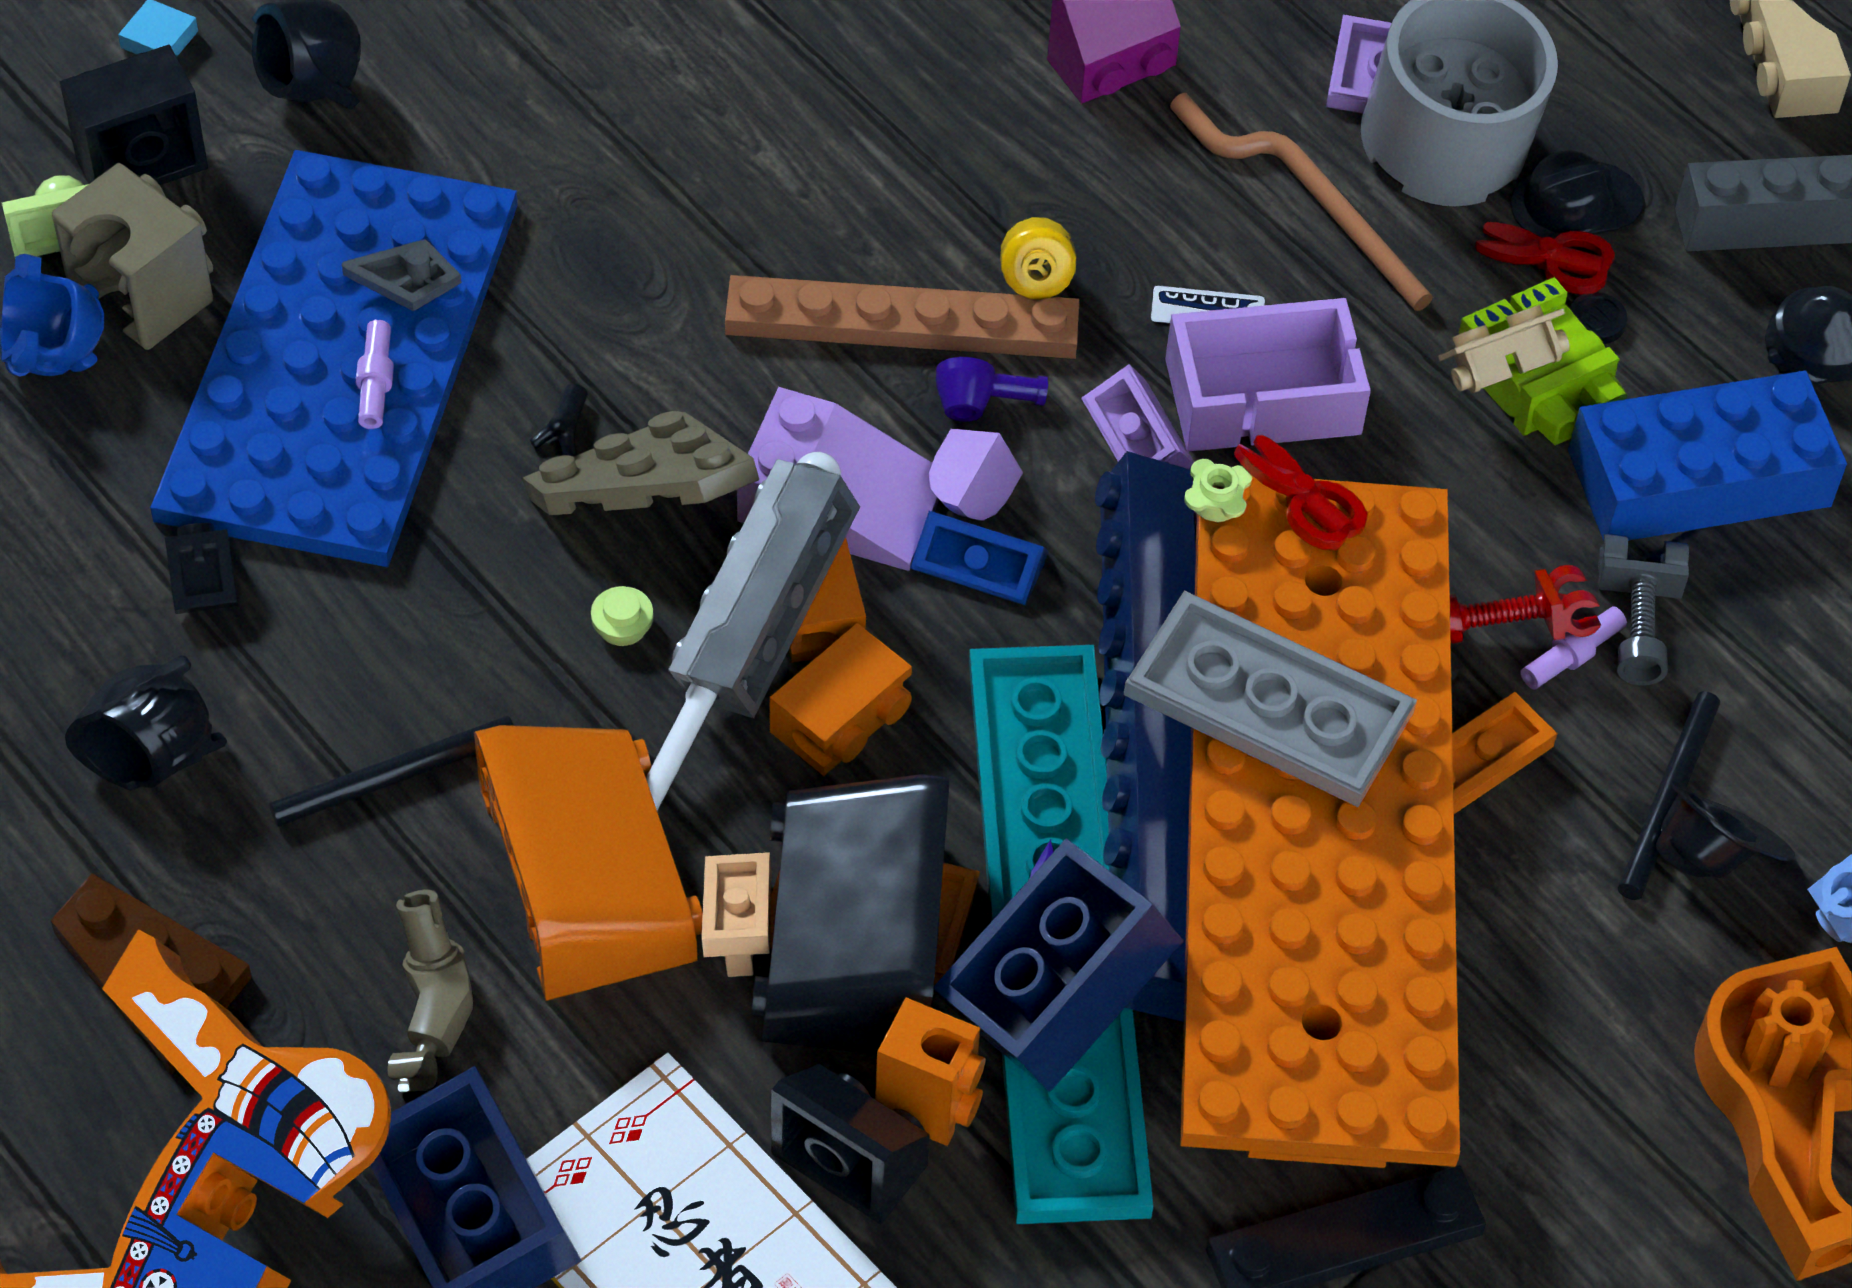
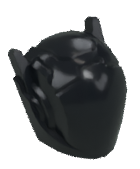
M280 0L263 4L257 9L252 17L254 23L257 24L252 40V59L257 77L262 87L270 95L296 102H312L328 97L350 110L360 102L358 96L348 87L351 85L359 65L361 37L358 34V27L354 20L340 5L329 0Z
M182 655L162 666L152 664L140 665L134 669L128 668L118 672L109 678L83 707L65 734L66 746L79 762L108 782L129 791L139 787L153 788L176 772L202 761V756L225 747L227 739L220 732L211 733L212 724L209 722V711L199 691L184 676L190 670L191 663L186 656Z

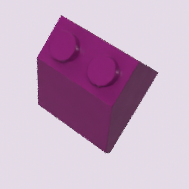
M1052 0L1047 60L1081 104L1102 95H1110L1121 87L1148 76L1159 75L1168 68L1175 66L1177 62L1181 26L1173 1Z

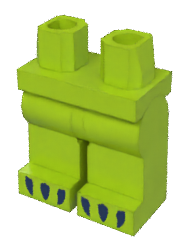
M1553 277L1511 296L1510 303L1503 299L1463 317L1459 334L1483 325L1487 326L1490 335L1510 328L1506 317L1537 305L1541 306L1544 315L1562 308L1564 309V315L1551 320L1554 330L1562 329L1566 333L1570 344V350L1562 354L1560 361L1551 362L1520 374L1513 354L1506 355L1505 357L1513 377L1483 388L1509 416L1515 417L1514 425L1523 436L1539 430L1556 446L1571 439L1581 406L1627 399V393L1615 377L1620 358L1610 347L1605 348L1599 336L1593 331L1587 330L1565 303L1568 292Z

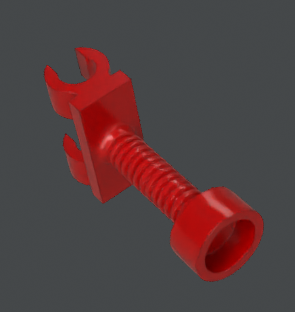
M1573 565L1559 566L1549 575L1546 569L1535 570L1536 595H1529V598L1527 595L1523 596V599L1519 596L1517 600L1513 597L1511 600L1509 598H1506L1505 601L1499 599V602L1493 600V602H1481L1480 605L1479 603H1475L1474 606L1469 604L1467 607L1466 604L1458 602L1455 594H1450L1451 644L1461 643L1463 641V633L1470 629V626L1472 628H1476V626L1482 627V625L1488 626L1489 624L1492 626L1495 623L1497 625L1501 624V622L1505 624L1507 621L1512 623L1513 620L1518 622L1519 619L1524 621L1525 618L1531 620V617L1533 619H1537V617L1543 618L1554 640L1565 639V632H1569L1577 637H1586L1592 635L1601 627L1597 615L1574 620L1571 618L1572 614L1581 607L1593 608L1600 605L1596 597L1585 590H1577L1568 594L1558 593L1560 587L1567 582L1587 581L1583 572L1578 567Z

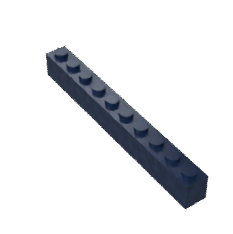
M1126 451L1112 471H1106L1101 476L1095 492V503L1100 507L1101 528L1096 541V551L1098 555L1102 556V578L1098 586L1097 599L1098 603L1103 605V628L1100 633L1098 648L1100 654L1104 655L1105 674L1100 689V703L1102 706H1105L1106 729L1102 737L1101 754L1107 759V783L1103 791L1102 806L1108 812V837L1104 846L1103 858L1105 864L1109 866V871L1150 901L1184 940L1125 1008L1184 1022L1191 727L1125 696L1124 689L1128 677L1184 590L1195 595L1196 550L1194 510H1191L1184 501L1185 492L1192 488L1193 479L1190 469Z

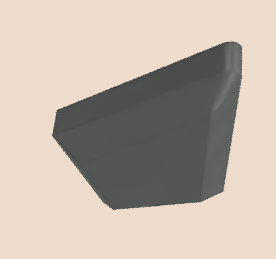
M426 239L347 260L342 263L344 276L412 311L419 309L462 283L461 274Z

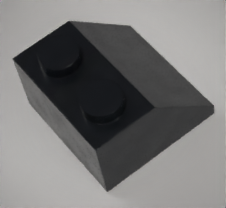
M817 1064L780 1079L771 1089V1154L881 1225L928 1166L930 1134L925 1132L922 1124L910 1113L902 1109H894L892 1111L872 1098L867 1089L850 1075L843 1073L836 1075L824 1066Z

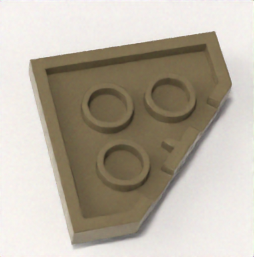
M679 411L659 414L649 420L647 427L628 435L616 433L605 436L594 443L593 449L574 457L563 455L551 458L539 466L540 471L522 477L529 500L548 515L572 514L576 509L575 502L587 504L602 503L604 511L648 508L653 503L652 496L657 495L666 498L680 496L682 505L706 503L760 480L752 456L686 412Z

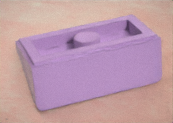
M1130 364L1081 398L1118 462L1126 451L1191 469L1194 460L1189 452L1186 451L1184 443L1149 384Z

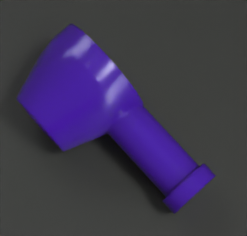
M955 357L946 359L937 365L936 387L945 415L956 421L968 422L977 420L983 415L990 397L1032 401L1034 405L1044 406L1048 392V377L1038 375L1037 378L999 374L995 373L994 367L984 360L972 357Z

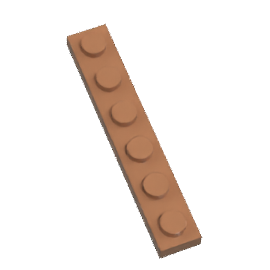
M730 275L725 316V335L1076 359L1079 299L1051 297L1035 300L1017 294Z

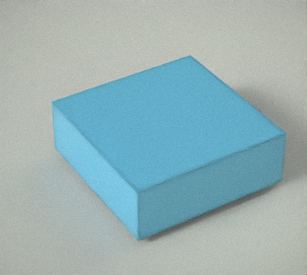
M147 0L118 34L120 47L134 54H140L170 44L177 57L198 32L197 20L194 16L154 0Z

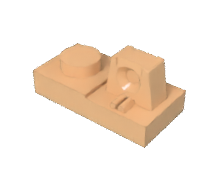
M770 852L705 856L702 918L703 956H725L728 977L752 976L754 972L753 955L770 954L772 887Z

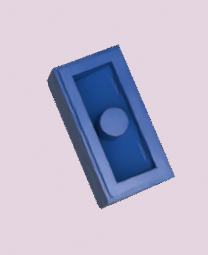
M929 511L910 569L1026 606L1049 551L1043 546Z

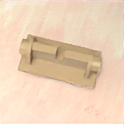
M1537 305L1506 317L1510 328L1490 335L1487 326L1483 325L1452 337L1456 348L1439 355V360L1443 361L1453 356L1455 357L1458 367L1451 371L1453 382L1459 391L1468 389L1471 393L1478 392L1484 387L1513 377L1505 357L1506 355L1513 354L1520 374L1551 362H1558L1562 359V354L1570 350V344L1566 333L1562 329L1554 330L1551 320L1564 315V309L1562 308L1544 315L1541 306Z

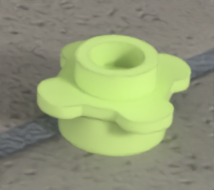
M1200 459L1192 464L1190 474L1194 481L1192 488L1188 489L1184 496L1185 504L1191 510H1194L1202 518L1214 522L1237 518L1245 512L1247 504L1243 499L1244 489L1251 485L1252 475L1243 466L1237 465L1231 468L1224 464H1214L1209 459ZM1213 486L1221 487V488H1224V489H1217V488H1214Z

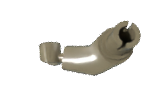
M419 890L408 893L404 896L405 900L399 899L396 904L409 948L402 966L408 982L418 999L408 1029V1038L417 1048L416 1052L393 1053L388 1062L389 1078L392 1080L400 1079L398 1084L399 1092L426 1091L434 1087L437 1082L435 1056L447 1057L450 1055L473 1010L472 987L462 946L449 939L442 918L438 894L432 890Z

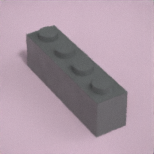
M1852 155L1688 163L1675 206L1686 252L1852 243Z

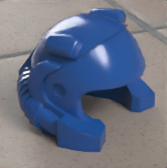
M29 254L16 256L15 269L5 276L0 320L1 360L5 362L6 369L14 376H25L29 372L42 376L63 375L68 370L73 372L87 370L97 362V356L92 351L97 346L104 329V311L98 300L99 292L92 284L82 286L68 278L42 274L41 257Z

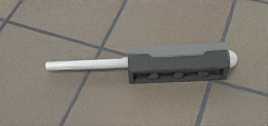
M812 452L806 454L796 465L792 462L776 460L767 479L758 486L754 497V504L740 532H737L732 537L727 549V557L713 584L709 585L704 591L700 601V609L687 635L675 647L672 664L668 670L685 691L686 702L646 776L657 811L712 706L751 718L755 717L860 509V505L841 477V470L837 461L826 453Z

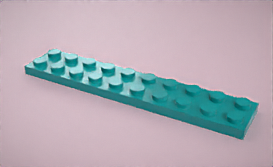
M1094 645L970 649L969 673L990 922L1030 879V873L1050 839L1055 851L1067 838L1109 870V866L1105 864L1103 858L1104 846L1108 837V812L1102 806L1103 791L1107 783L1106 758L1101 754L1103 726ZM1124 1008L1051 1092H1048L1002 1053L1016 1224L1151 1219L1153 1197L1133 1010Z

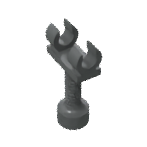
M1604 534V547H1600L1598 589L1631 593L1630 638L1623 641L1618 647V675L1624 681L1634 685L1658 683L1667 675L1668 659L1667 647L1662 641L1655 638V596L1682 599L1689 576L1688 543L1664 541L1665 554H1660L1659 563L1627 560L1628 537Z

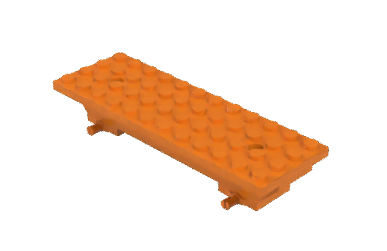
M1252 476L1251 485L1244 489L1243 499L1247 505L1245 512L1241 516L1226 521L1214 522L1206 520L1197 514L1195 596L1417 699V703L1412 717L1359 807L1191 727L1180 1146L1246 1151L1248 1158L1377 1168H1385L1387 1162L1456 1167L1460 1156L1448 489L1314 479V481L1334 482L1352 491L1363 502L1368 513L1366 526L1362 534L1347 538L1338 550H1322L1306 543L1296 535L1288 524L1286 511L1289 505L1285 500L1286 495L1263 485ZM1213 486L1214 488H1217V489H1224V488H1221V487ZM1328 499L1349 519H1351L1349 513L1340 504L1336 503L1331 499ZM1303 511V515L1309 523L1317 529L1326 532Z

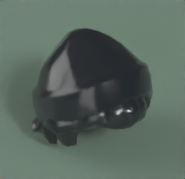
M1819 286L1796 290L1787 296L1778 310L1771 316L1766 330L1765 345L1769 363L1777 364L1783 374L1806 370L1812 384L1844 380L1852 381V294L1834 286Z

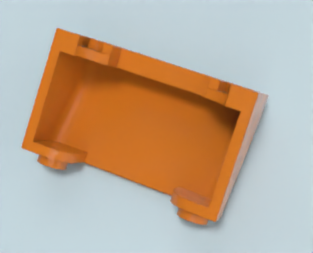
M499 725L475 731L474 740L480 791L487 814L492 815L494 824L498 823L525 909L527 931L530 940H533L536 952L539 953L540 966L537 967V974L545 1000L556 999L696 962V936L702 934L703 912L696 895L686 898L646 780V776L651 769V761L643 738L633 741L630 732L623 729Z

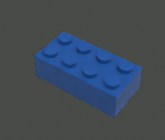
M1806 370L1581 406L1568 448L1572 463L1603 541L1604 534L1626 536L1629 541L1831 507L1847 466L1846 459Z

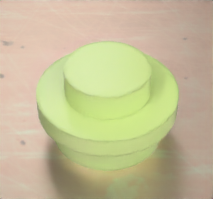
M626 586L614 587L602 592L594 600L591 607V620L594 629L605 641L617 646H628L641 640L650 629L653 622V607L650 599L640 590Z

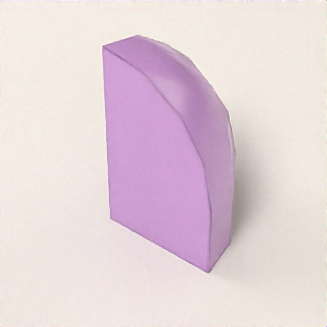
M950 429L936 453L930 468V489L945 507L963 517L983 521L998 513L1009 499L1023 471L1000 433Z

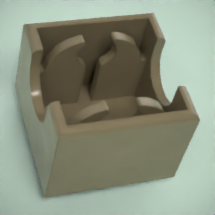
M117 163L53 210L52 217L66 278L82 286L92 284L99 292L98 299L114 291H120L124 295L129 292L131 304L124 305L122 309L126 314L134 318V321L125 327L123 332L144 349L149 350L213 301L209 276L213 272V265L205 253L202 237L207 232L205 223L192 207L188 205L178 207L166 198L160 185L151 176L143 174L139 177L123 164Z

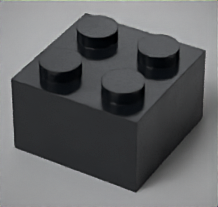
M170 44L59 81L75 157L89 184L117 163L123 164L139 177L143 174L151 176L159 185L208 169L195 90Z

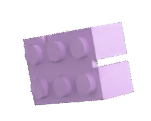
M1346 298L1171 314L1165 360L1186 451L1237 447L1240 444L1241 437L1249 436L1252 446L1257 435H1264L1275 443L1362 435L1371 390L1360 348L1355 349L1357 337Z

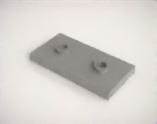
M1185 590L1128 677L1124 689L1125 696L1356 807H1359L1405 729L1417 703V699Z

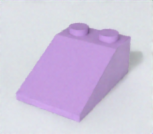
M778 387L748 452L754 458L760 480L737 489V521L745 522L754 504V497L758 486L767 479L777 459L792 462L796 465L806 454L823 452L837 461L841 470V477L860 505V509L846 535L850 554L910 571L928 512H934L939 502L938 497L930 489L929 471L932 462L834 402Z

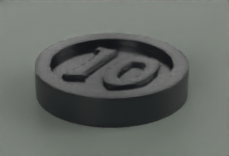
M1599 292L1583 294L1577 297L1570 306V310L1584 327L1599 336L1603 344L1616 341L1625 330L1627 323L1626 309L1620 301L1608 294Z

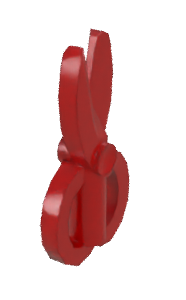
M1498 222L1485 223L1483 225V233L1499 241L1477 240L1475 245L1477 252L1497 261L1512 264H1535L1537 268L1544 270L1548 280L1555 277L1567 292L1579 295L1593 294L1605 287L1607 272L1614 263L1615 258L1611 244L1602 237L1589 232L1570 231L1561 233L1555 238H1541L1529 230ZM1569 247H1583L1594 251L1598 255L1579 251ZM1561 270L1568 271V272H1572V273H1576V274L1583 275V276H1587V277H1591V278L1581 279V278L1571 277V276H1569V275L1563 273Z
M1257 435L1253 442L1262 456L1242 444L1237 445L1234 455L1246 471L1263 485L1286 495L1285 500L1289 505L1286 511L1288 524L1296 535L1306 543L1322 550H1338L1347 538L1362 534L1366 526L1368 513L1363 502L1352 491L1334 482L1314 481L1310 475L1303 472L1298 462L1284 448L1264 435ZM1328 499H1331L1336 503L1340 504L1349 513L1351 519H1349ZM1303 511L1326 532L1317 529L1309 523L1303 515Z

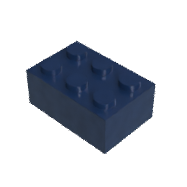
M1066 838L941 977L933 989L963 1021L980 1027V1035L1048 1092H1051L1184 940L1150 901Z
M476 1066L391 1112L387 1139L381 1152L370 1167L433 1288H535L582 1261L500 1107Z

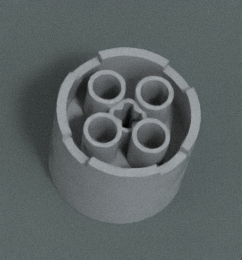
M1410 0L1399 10L1391 23L1361 120V139L1370 162L1377 161L1389 175L1404 185L1403 193L1418 200L1442 206H1467L1485 202L1488 194L1501 189L1513 179L1516 180L1526 161L1557 76V52L1545 26L1530 10L1515 0Z

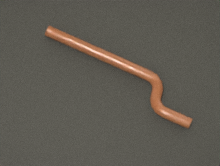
M1187 93L1179 94L1173 99L1170 105L1171 110L1200 143L1213 154L1227 159H1243L1258 154H1271L1282 160L1415 311L1423 310L1430 304L1433 298L1432 294L1294 141L1285 135L1270 131H1258L1239 137L1226 135L1215 126Z

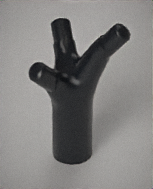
M578 384L566 386L550 422L530 439L533 447L539 448L553 437H558L563 455L576 456V425L588 397L587 390Z

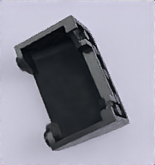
M919 774L790 790L787 792L786 803L773 802L769 841L781 842V864L772 953L768 977L755 976L751 1016L764 1017L761 1042L877 1054L906 997L931 1007L936 966L949 777Z

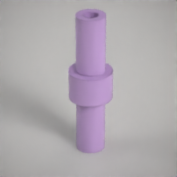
M373 320L367 324L365 353L359 358L357 363L356 386L361 390L358 422L367 429H376L383 424L385 393L392 387L394 364L388 358L391 326L383 320Z
M1610 607L1597 616L1601 627L1592 635L1577 637L1569 632H1565V639L1553 640L1550 650L1521 670V677L1525 684L1535 690L1566 668L1575 670L1593 658L1596 654V647L1626 627L1627 620L1622 611L1617 607Z

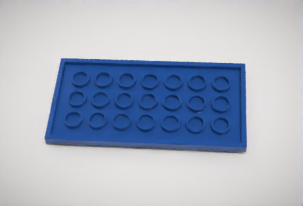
M295 150L150 509L153 522L176 527L194 523H213L215 531L227 529L229 537L389 567L518 206L517 190ZM426 239L461 274L462 283L419 309L412 311L344 276L342 263L347 260ZM373 320H383L391 326L388 358L394 364L392 387L385 393L383 424L376 429H367L358 422L361 390L356 386L357 363L359 358L365 353L367 324Z

